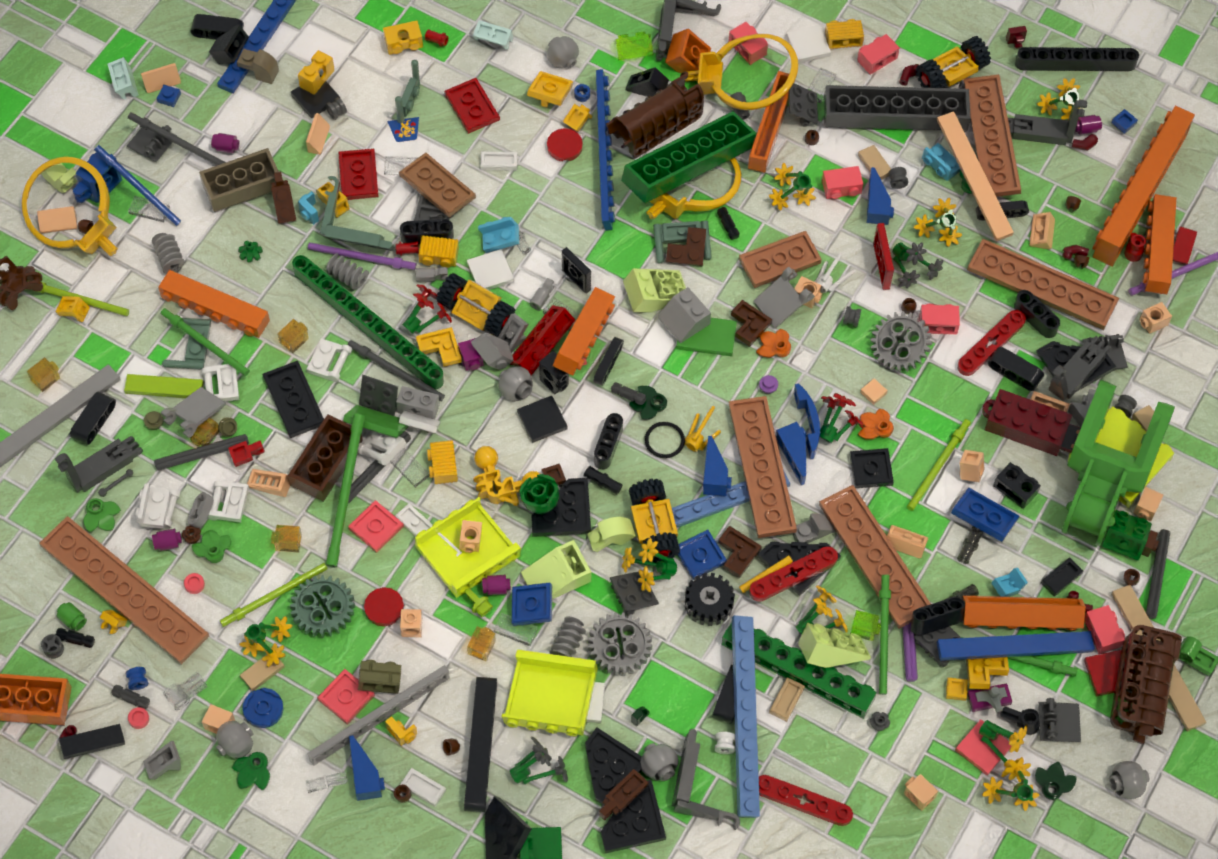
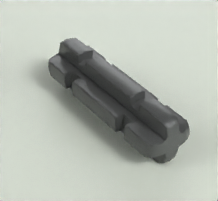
M617 382L611 386V392L617 395L620 394L623 398L633 402L635 400V403L643 405L646 401V395L626 386L622 387V384Z
M115 685L111 693L113 696L121 697L122 700L135 706L138 705V707L147 709L150 704L149 698L141 697L140 694L129 689H123L120 685Z

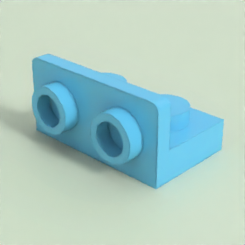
M939 143L930 149L928 147L924 149L922 159L925 164L931 166L946 181L960 172L961 169L955 157Z
M503 217L500 220L486 222L478 226V230L483 234V250L486 253L519 244V225L512 217Z

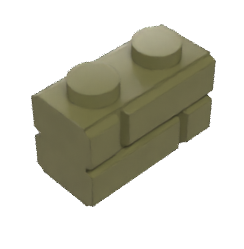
M371 659L361 661L358 690L398 694L401 665L391 661L386 663H378Z

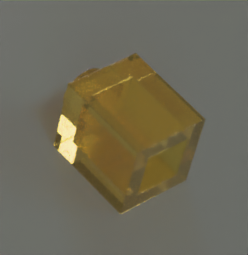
M292 319L278 332L279 343L294 353L309 339L307 327L302 322L298 323Z
M45 357L27 371L30 380L42 392L60 379L58 366L53 361L49 362Z
M208 418L196 428L195 433L190 437V441L196 446L210 444L219 433L218 423Z
M276 525V530L271 535V543H274L275 550L299 552L302 537L300 526Z
M477 626L467 646L468 655L487 661L496 642L495 633L487 627L480 628Z

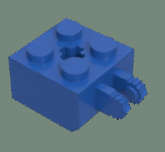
M97 152L90 156L87 162L102 175L110 193L122 181L121 174L112 166L109 167ZM79 167L76 172L78 184L73 189L75 200L77 203H84L89 198L95 203L100 202L99 187L95 178L86 169Z

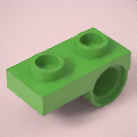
M1187 636L1183 639L1179 659L1210 677L1218 663V656L1202 648V643L1194 637Z

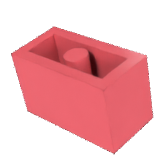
M744 22L729 31L728 42L758 33L753 26ZM755 38L742 42L734 48L751 65L767 55L768 43L765 38Z
M885 34L882 37H877L869 45L862 46L859 49L857 61L871 75L896 60L900 48Z
M859 166L823 171L822 185L826 199H837L843 196L862 194L863 180Z
M931 303L921 305L919 321H925V326H928L930 329L927 333L957 335L960 326L959 306H953L952 304L934 305Z
M1109 605L1087 611L1084 623L1088 631H1091L1098 653L1102 654L1121 648L1125 640V634L1123 629L1119 628L1117 616L1114 611H1111Z

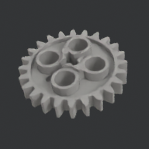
M902 311L901 316L894 312L893 318L888 314L887 321L881 319L882 326L876 325L878 331H872V334L876 337L871 338V342L874 343L871 349L875 351L873 355L879 357L877 359L879 363L884 362V368L890 365L891 371L895 367H897L899 372H901L902 367L907 372L909 371V366L916 369L915 363L917 362L922 365L921 358L927 359L925 352H931L928 347L932 345V341L928 340L932 337L931 333H927L930 330L929 327L925 326L924 320L919 322L920 318L918 315L913 319L911 312L908 316L905 315L904 311ZM898 326L903 327L901 332H895V329ZM912 336H919L917 341H910ZM888 341L893 342V344H892L891 347H889V348H885V347H884V345H885L886 342H888ZM908 351L906 357H899L901 352Z
M614 612V618L607 614L606 621L600 618V625L594 623V630L589 632L591 637L588 638V643L590 644L588 645V651H592L590 658H595L596 664L601 663L600 670L607 667L608 674L615 670L616 676L619 671H622L625 676L626 670L633 674L634 667L640 670L641 663H647L646 657L651 655V652L648 650H652V644H650L652 637L649 636V629L644 630L646 628L645 623L639 625V617L632 620V614L625 618L624 612H622L621 617H618L617 613ZM616 628H619L620 630L621 644L623 645V660L620 658L619 644L617 643ZM631 631L633 634L627 636L624 634V632ZM608 633L612 634L613 637L605 638L604 635ZM629 649H633L636 651V653L629 654L626 651ZM614 652L617 655L614 657H609L607 653Z

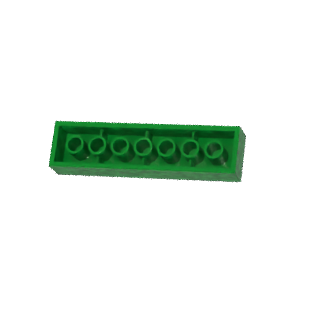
M732 111L626 164L621 181L644 203H647L752 149L757 133Z

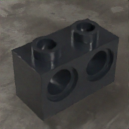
M552 351L539 361L540 381L555 395L568 387L569 374L553 366L557 353Z
M1011 462L999 473L993 484L996 489L1022 509L1034 499L1041 487L1035 478L1029 477L1019 466ZM1022 489H1028L1030 492H1025Z

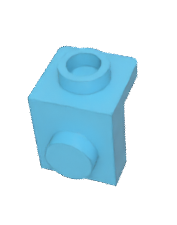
M311 191L300 198L298 205L302 217L314 225L319 221L318 211L313 207L316 203L315 194Z
M1014 568L1008 575L995 578L991 583L1000 597H1009L1018 594L1028 582L1019 568Z

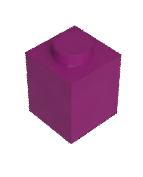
M474 339L458 343L465 371L476 370L484 366L483 358L471 343Z

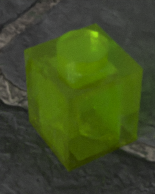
M856 610L851 633H855L863 639L873 641L875 634L879 635L880 623H878L880 616Z

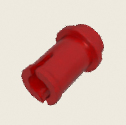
M430 29L426 31V41L437 43L439 46H446L449 37L446 33L441 34Z
M399 241V243L395 244L396 255L419 254L418 242L401 243Z

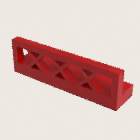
M552 305L512 355L514 361L510 365L523 367L532 375L539 367V361L551 352L575 322V318L566 308Z

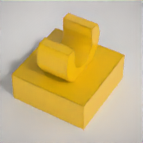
M114 610L103 611L100 616L104 620L101 624L102 629H106L108 624L111 625L110 634H115L118 631V627H124L128 619Z

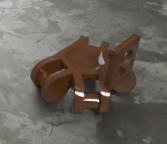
M8 256L0 259V266L8 263L9 270H0V305L6 306L10 310H15L18 306V294L25 289L41 291L43 289V284L41 283L43 277L41 273L35 272L33 266H16Z

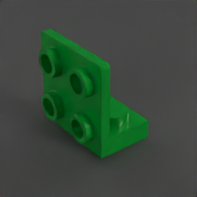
M1115 510L1113 514L1115 524L1108 528L1101 547L1139 561L1152 523L1144 518L1132 516L1125 511Z
M561 827L532 828L520 850V859H562Z

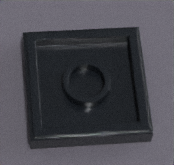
M327 81L315 95L300 88V86L291 91V96L311 119L314 118L316 113L320 114L327 110L326 103H332L335 98H340Z
M567 247L562 250V271L587 294L591 291V270Z
M553 396L517 409L518 415L532 443L568 429Z
M888 448L850 451L855 488L893 486L894 480Z

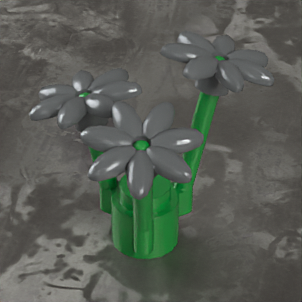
M902 242L896 244L892 251L895 255L893 260L903 272V277L898 278V281L901 282L898 286L909 288L911 283L917 284L916 279L920 277V274H916V270H913L911 273L907 272L901 261H912L913 265H916L917 261L921 262L930 270L927 276H929V280H932L933 277L938 276V271L943 269L941 266L943 260L939 261L937 259L935 264L925 261L922 254H925L927 250L922 249V242L918 246L913 242L912 249Z
M530 737L536 744L533 745V751L515 764V767L510 769V774L517 784L522 781L524 784H527L530 781L554 774H562L563 780L565 782L568 781L567 771L564 769L565 763L560 756H558L559 766L555 767L554 770L529 777L531 774L529 766L533 763L541 761L542 765L546 763L548 766H551L550 761L552 760L547 748H543L534 737Z

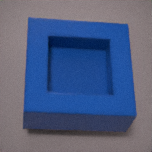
M163 85L157 96V102L174 107L181 95L180 89Z
M1124 109L1112 119L1111 123L1125 134L1137 124L1138 119Z

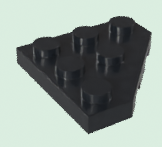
M1052 341L1039 348L1036 353L1054 377L1055 375L1052 372L1059 365L1063 367L1081 347L1062 345L1060 342ZM1106 354L1105 360L1077 391L1116 370V365L1108 354Z
M588 478L567 479L559 489L560 498L556 507L545 514L533 513L531 515L532 537L588 534L591 532Z
M771 541L758 553L757 557L766 566L771 567L788 555L795 562L823 547L831 546L828 543L807 544V542H791L790 544ZM839 553L837 562L841 559V555ZM829 569L791 587V589L800 596ZM791 570L789 576H794L796 578L798 572H793V570Z
M596 727L585 742L595 800L604 805L602 802L605 796L633 769L640 774L642 771L640 763L642 756L598 727Z
M647 780L649 785L624 810L617 815L612 813L609 821L601 830L605 854L666 840L652 780Z
M496 796L493 797L485 812L486 859H516L532 828L501 798Z

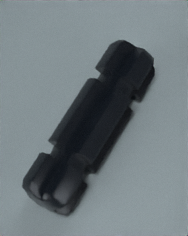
M719 208L717 214L722 219L721 222L724 228L729 232L730 239H737L740 233L735 228L736 225L730 214H728L727 208Z
M58 628L55 634L62 641L66 640V642L77 645L84 644L85 647L92 648L95 643L93 636H84L82 633L71 630L67 632L63 628Z

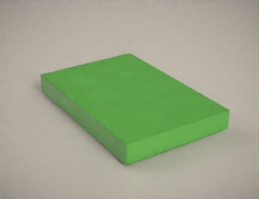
M711 318L710 325L681 344L677 340L676 349L732 356L737 321Z
M355 405L348 411L343 419L344 422L352 424L354 414L364 415L363 428L398 438L409 427L399 423V417Z

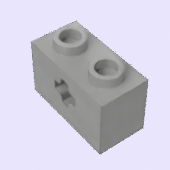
M402 386L396 401L397 412L402 414L403 411L435 419L440 406L439 395Z

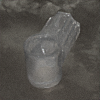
M195 672L180 684L170 685L163 695L175 710H180L189 703L193 696L205 689L207 684L201 675Z

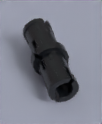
M590 465L583 475L597 483L600 488L604 487L616 495L619 494L623 484L610 478L607 473L603 474Z

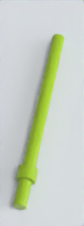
M41 282L43 289L36 291L59 297H80L87 305L124 316L129 315V309L51 287L44 282Z
M965 419L959 429L954 431L951 441L907 505V509L910 511L915 509L958 442L960 443L965 437L964 433L971 424L969 420Z
M322 563L242 608L238 607L232 611V614L219 620L222 627L235 620L240 621L245 618L246 614L299 586V584L306 582V579L310 580L313 576L328 570L325 563Z

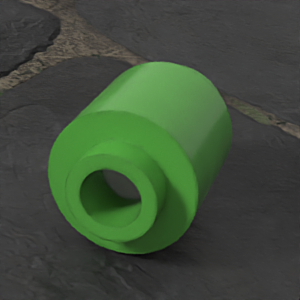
M71 602L63 603L57 609V618L71 630L79 631L87 622L85 615Z

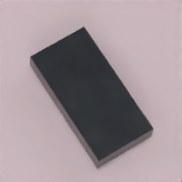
M1069 557L1041 581V584L1055 597L1082 575L1083 570Z

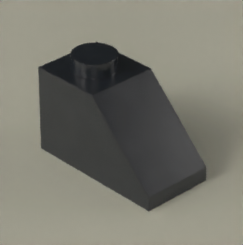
M236 25L216 39L209 53L218 64L234 63L249 36L240 25Z
M654 67L631 75L626 90L646 97L654 96L656 91L667 87L669 79Z

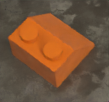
M685 29L673 34L665 63L678 73L699 70L700 53L711 52V47L690 29Z

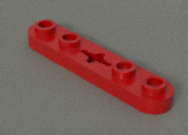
M1020 310L1009 312L961 357L957 367L960 374L970 376L986 363L998 347L1005 345L1024 326L1026 321L1025 314ZM997 337L995 345L991 344L987 347L989 341L991 342Z
M823 547L753 582L750 586V597L758 602L765 601L833 567L838 559L837 551L832 547ZM791 570H793V572H798L796 578L794 576H789Z
M769 775L759 776V795L761 797L838 826H847L852 821L853 811L846 804ZM803 796H806V800L809 803L805 802L804 805L800 804L801 800H799L798 798L802 799Z

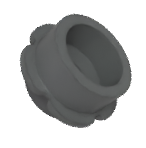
M875 712L872 714L870 724L875 730L883 731L890 725L889 716L884 712Z

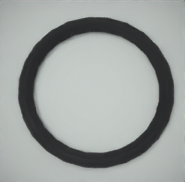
M658 422L652 425L645 434V445L648 451L656 457L670 458L676 456L681 452L685 444L683 431L674 423ZM659 426L673 427L681 436L679 448L671 454L657 453L649 445V435L652 430Z

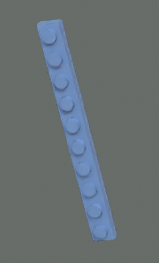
M734 615L732 617L737 815L738 817L758 818L760 817L754 625L753 617Z

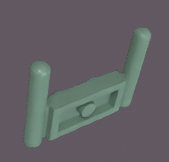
M417 60L411 61L412 77H410L402 98L400 96L395 98L398 123H403L404 117L407 116L409 111H412L413 100L415 97H418L420 92V75Z
M708 221L653 225L658 263L664 262L662 242H687L688 227L706 229L704 258L706 260L712 258Z
M183 318L187 325L209 340L211 319ZM189 335L185 361L163 360L162 365L163 367L203 369L207 348Z

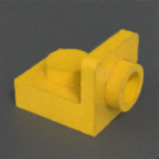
M574 104L563 122L579 132L588 118L591 119L593 116L589 113L590 109L581 104L579 107Z
M62 296L55 312L59 316H74L79 322H83L90 307L80 297Z
M392 716L385 721L386 729L400 746L405 743L409 744L416 738L417 727L414 724L405 730L403 724L399 720L395 721Z

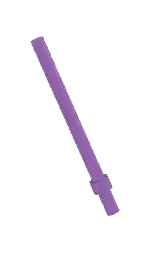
M310 242L308 244V250L333 255L338 253L339 256L343 255L344 257L391 265L396 269L416 270L417 263L404 261L403 258L395 257L393 259Z
M1218 252L1173 270L1172 279L1218 260ZM1142 282L1128 289L1131 296L1142 291L1147 292L1145 291V283Z

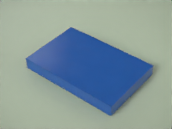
M969 487L951 512V514L1001 542L1004 541L1019 519V515Z

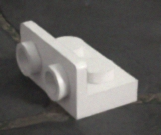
M144 484V489L140 490L139 494L141 504L136 509V519H138L141 527L164 529L171 496L170 490L152 489L149 484Z

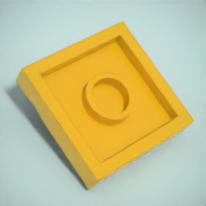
M540 71L529 87L527 96L541 100V106L548 107L549 103L561 106L573 87V81Z

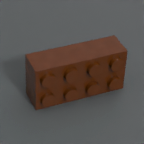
M327 414L288 474L290 486L324 502L345 469L352 425ZM362 434L360 436L359 443H362L363 441Z

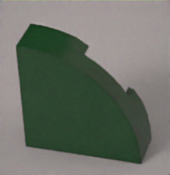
M644 706L638 708L631 715V722L638 726L650 714V711Z

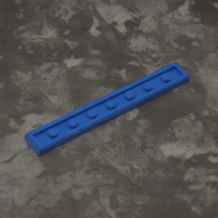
M1091 631L938 639L936 642L940 661L1088 653L1095 650Z

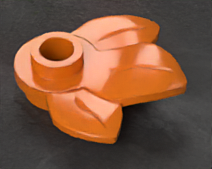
M779 329L776 333L771 331L763 332L760 336L763 345L757 349L756 353L768 358L774 355L786 357L791 351L788 332L783 329Z
M878 409L876 414L866 412L860 415V420L865 426L858 433L860 437L865 439H875L878 436L887 438L892 434L894 426L886 410Z

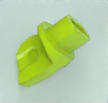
M469 587L464 591L467 597L474 603L473 613H478L481 617H484L493 608L488 602L489 598L487 596L479 598Z

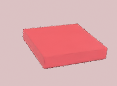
M375 500L348 528L377 553L404 527V524Z
M344 669L317 699L348 725L370 702L375 693L358 690L359 680Z
M980 719L956 747L955 751L988 776L1001 759L985 742L981 741L983 736L979 734V730L984 721ZM1000 734L995 741L990 740L1004 756L1012 746Z

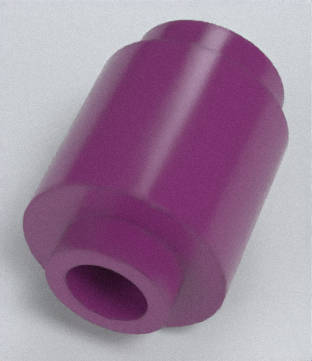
M1088 115L1079 117L1075 132H1078L1079 135H1084L1101 130L1102 121L1100 116Z
M223 133L214 134L211 141L212 148L216 149V151L234 153L235 150L239 149L240 144L237 136Z
M175 528L159 531L152 535L155 550L160 549V551L179 548V543H182L180 531L176 532Z
M487 575V578H482L483 594L505 595L507 590H511L510 578L506 579V575Z

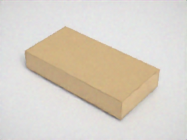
M875 145L858 152V156L869 172L871 167H874L881 180L889 176L888 173L891 168Z
M261 658L240 674V678L254 691L285 666L279 659V665L273 662L270 667H267V661H262Z
M787 677L769 713L787 722L805 686Z

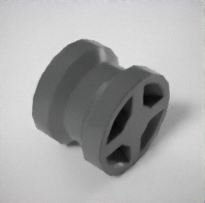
M339 97L335 98L334 102L325 104L329 115L334 120L338 118V115L347 113L346 106Z
M895 167L889 171L888 174L891 179L890 185L892 188L901 189L908 185L907 171L904 167Z
M847 306L843 324L847 325L849 323L854 327H858L862 309L855 310Z
M1120 395L1115 408L1121 409L1130 418L1133 413L1132 409H1135L1137 401L1129 395Z
M50 634L42 639L41 647L48 658L55 659L63 654L64 645L57 635Z

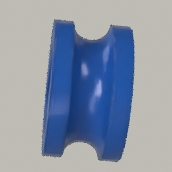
M579 84L575 87L574 97L577 101L585 102L590 98L589 86Z

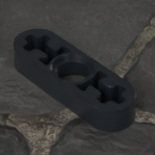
M1026 201L999 203L1006 218L1023 217L1029 213ZM978 206L975 209L977 219L984 221L985 218Z
M617 337L613 338L596 371L594 383L601 386L605 384L622 350L624 340Z

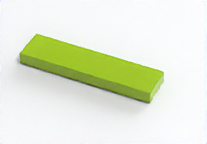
M127 374L124 392L125 394L187 398L200 387L203 388L204 382L201 379Z

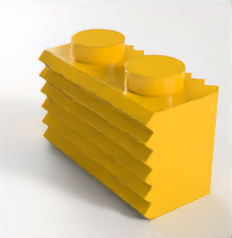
M849 19L843 22L833 20L826 23L825 35L830 49L863 46L864 32L861 20Z
M423 235L418 254L419 263L426 266L436 264L446 268L456 267L459 251L458 240Z
M453 440L431 442V449H427L428 461H432L433 465L429 466L430 478H434L435 484L457 482Z

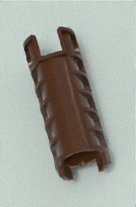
M685 71L680 74L679 78L669 83L665 89L656 91L654 96L646 97L644 102L635 104L631 110H625L623 115L616 116L606 123L607 131L617 139L623 138L625 143L621 145V148L628 146L629 153L634 158H637L696 122L702 116L704 107L702 88L697 84L687 90L685 79L688 78V72Z
M1145 625L1135 626L1131 633L1125 637L1122 644L1110 722L1114 728L1134 733L1133 741L1140 744L1145 743L1146 736L1152 737L1163 734L1174 663L1179 659L1182 637L1174 632ZM1141 630L1143 635H1137L1135 633ZM1119 716L1124 721L1118 724V720L1115 719Z

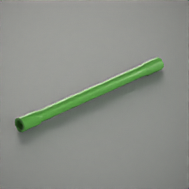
M361 414L353 415L345 469L331 544L326 560V566L337 567L341 538L359 441L365 416Z

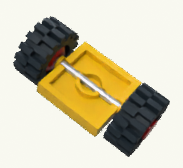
M974 36L962 42V49L957 46L934 59L918 65L916 76L919 77L917 79L921 82V87L944 88L946 84L950 87L977 73L979 69L989 65L991 62V57L989 56L991 54L987 50L989 49L988 46H985L986 43L982 42L981 38Z
M455 273L446 277V281H443V285L439 288L440 291L436 297L438 303H441L448 309H453L451 313L480 330L490 332L496 337L501 333L510 315L516 311L514 307L501 301L502 298L472 280H465Z
M653 478L649 479V481L646 479L643 482L638 481L637 484H633L629 488V494L633 505L631 506V512L639 544L647 545L648 539L651 538L652 543L658 542L654 548L658 550V553L668 558H674L680 553L677 540L678 532L670 500L666 499L663 482L658 479L653 480ZM654 556L652 561L656 563L657 561H662V559Z

